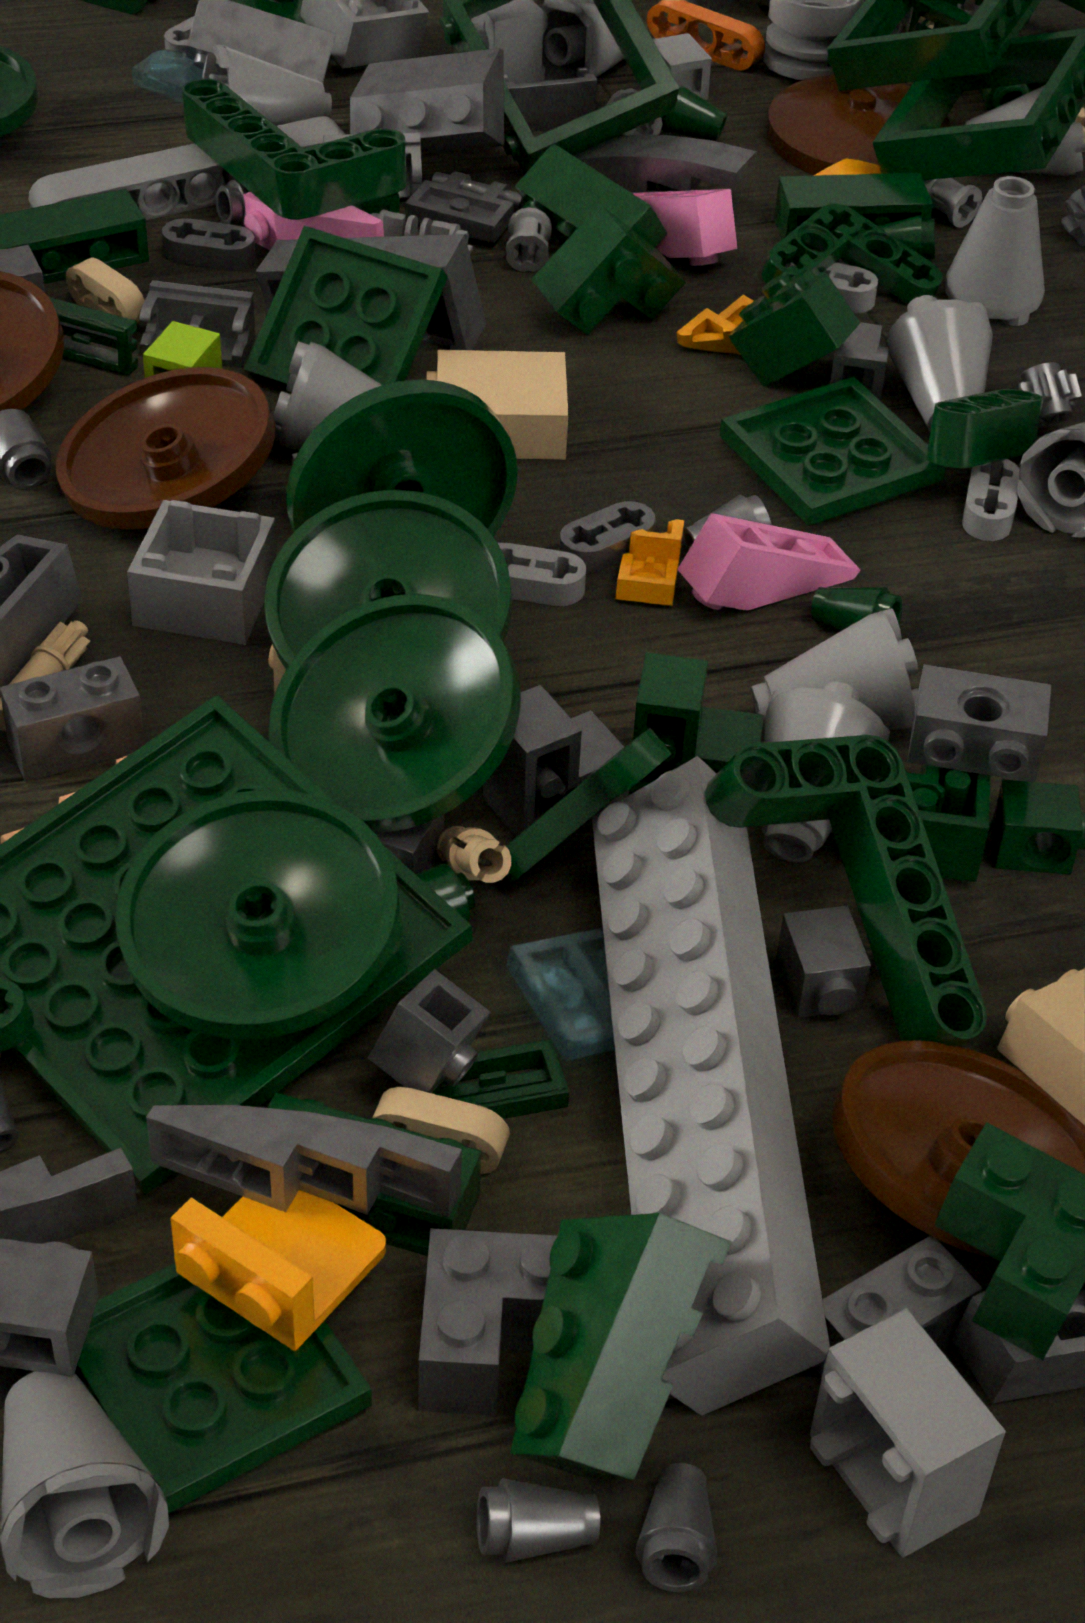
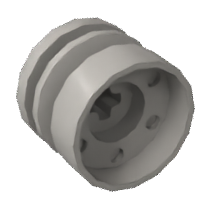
M770 0L768 17L773 23L767 26L764 63L774 72L797 80L834 75L832 66L828 67L827 48L860 8L863 0Z

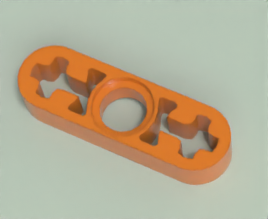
M662 0L651 7L647 13L648 29L656 39L689 33L712 58L713 62L739 71L746 70L764 55L765 41L757 28L685 0ZM699 23L705 24L713 34L712 44L705 42L700 37L698 32Z

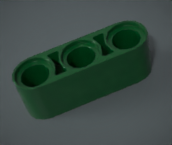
M999 389L935 403L927 460L945 467L970 468L1023 455L1036 441L1043 397L1024 390Z

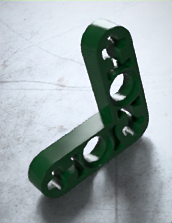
M830 203L823 206L772 247L762 269V278L767 284L784 272H788L793 277L809 267L817 276L838 259H842L851 266L863 268L874 273L878 278L880 286L908 304L919 296L930 295L934 297L942 282L941 271L931 261L852 208L838 203ZM804 244L811 245L819 249L821 252L813 251L807 248ZM870 251L877 252L883 255L885 258L878 257L872 254Z
M651 728L647 729L505 845L511 855V867L508 874L503 878L508 885L534 866L610 801L632 788L672 754Z

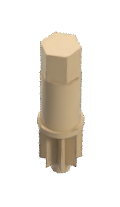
M76 620L73 623L71 621L67 626L60 621L40 646L33 650L30 660L10 684L71 669L87 650L86 646L90 642L89 639L84 637L88 632L85 624ZM0 697V730L6 732Z

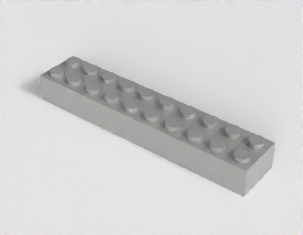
M697 756L676 769L662 774L655 781L622 800L610 804L604 810L592 816L631 1215L662 1213L732 1241L723 1265L710 1261L691 1307L703 1313L693 1337L682 1332L680 1333L662 1379L673 1384L670 1391L671 1395L703 1416L826 1361L830 1344L747 827H730L721 823L711 814L706 804L705 790L708 782L716 773Z

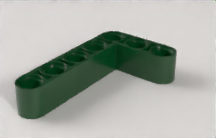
M196 79L187 82L182 87L187 137L282 218L300 220L395 194L402 191L407 185L405 136L397 130L374 129L303 148L219 80Z
M874 735L753 743L743 746L707 784L705 799L711 814L721 823L737 828L829 820L901 1041H932L948 1046L962 1047L977 1037L985 1028L987 1020L985 1004L903 762L897 750L887 740Z

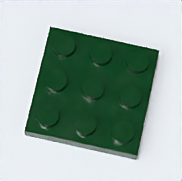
M304 226L244 370L253 377L287 388L290 373H288L299 341L308 345L310 342L325 347L381 385L405 381L448 275L442 268Z
M855 377L721 419L719 436L808 526L944 480L946 467L927 460L928 445Z
M175 1263L97 1300L75 1369L76 1375L159 1483L167 1501L168 1513L372 1406V1388L325 1320L296 1351H293L178 1274Z

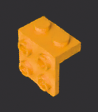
M301 1190L298 1191L286 1212L242 1197L221 1217L191 1197L171 1217L176 1272L293 1351H296L379 1263L386 1253V1238L382 1232L338 1204Z

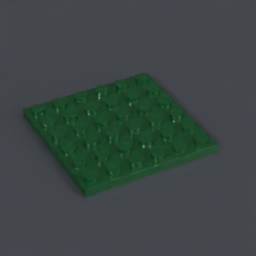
M218 695L209 699L0 844V978L9 980L20 987L33 1012L34 1019L31 1033L22 1043L10 1050L106 1153L118 1148L123 1150L133 1168L135 1184L145 1195L176 1172L154 1164L151 1161L146 1116L153 1106H261L275 1093L279 1092L423 980L434 969H437L473 941L472 925L385 847L393 864L399 892L400 924L392 953L375 981L361 996L336 1015L317 1025L291 1034L265 1039L243 1040L207 1035L189 1029L168 1018L148 1002L129 974L116 932V907L120 888L129 867L145 844L159 830L186 811L205 802L234 793L253 790H289L311 794L337 804ZM6 1009L3 1014L7 1015L10 1010Z

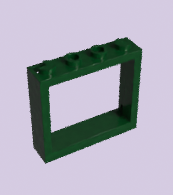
M443 0L442 18L439 19V23L445 32V42L448 46L455 45L459 53L487 50L471 19L514 0ZM593 0L638 81L642 89L641 91L534 137L504 82L503 148L507 156L511 155L514 161L517 160L524 175L552 143L571 155H575L675 110L679 86L631 0Z
M865 0L827 48L828 67L832 66L839 91L991 73L1042 0H984L965 25L898 34L891 33L909 9L914 7L915 0ZM944 0V1H946V2H951V1H958V0Z
M1085 28L1015 37L991 73L914 81L872 142L881 173H921L924 181L1045 169L1085 104ZM1048 81L1024 119L939 128L963 91Z

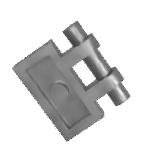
M456 171L451 175L435 172L432 181L425 180L405 203L406 220H408L410 215L417 216L419 224L422 223L424 218L431 219L432 223L436 220L459 224L461 230L468 231L470 239L478 242L487 241L495 243L508 227L509 219L514 211L522 209L526 202L519 192L511 191L510 186L494 181L491 185L472 181L470 175Z

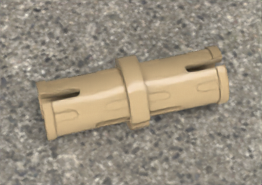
M452 826L445 829L438 838L436 850L439 858L443 862L447 861L449 867L455 873L462 872L468 880L494 883L503 879L511 867L509 849L505 845H498L499 841L489 832L478 827L464 828L462 826ZM455 842H462L466 846L464 849L455 845ZM483 858L492 863V865L488 867L479 862Z

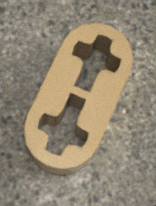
M94 257L68 268L66 272L67 286L71 296L78 305L135 320L136 325L141 323L139 321L140 312L145 300L138 287L132 281Z
M395 1087L385 1091L373 1115V1118L386 1120L399 1128L434 1138L453 1139L466 1147L482 1151L481 1174L490 1173L497 1169L510 1135L507 1123L501 1116L490 1109L413 1088Z

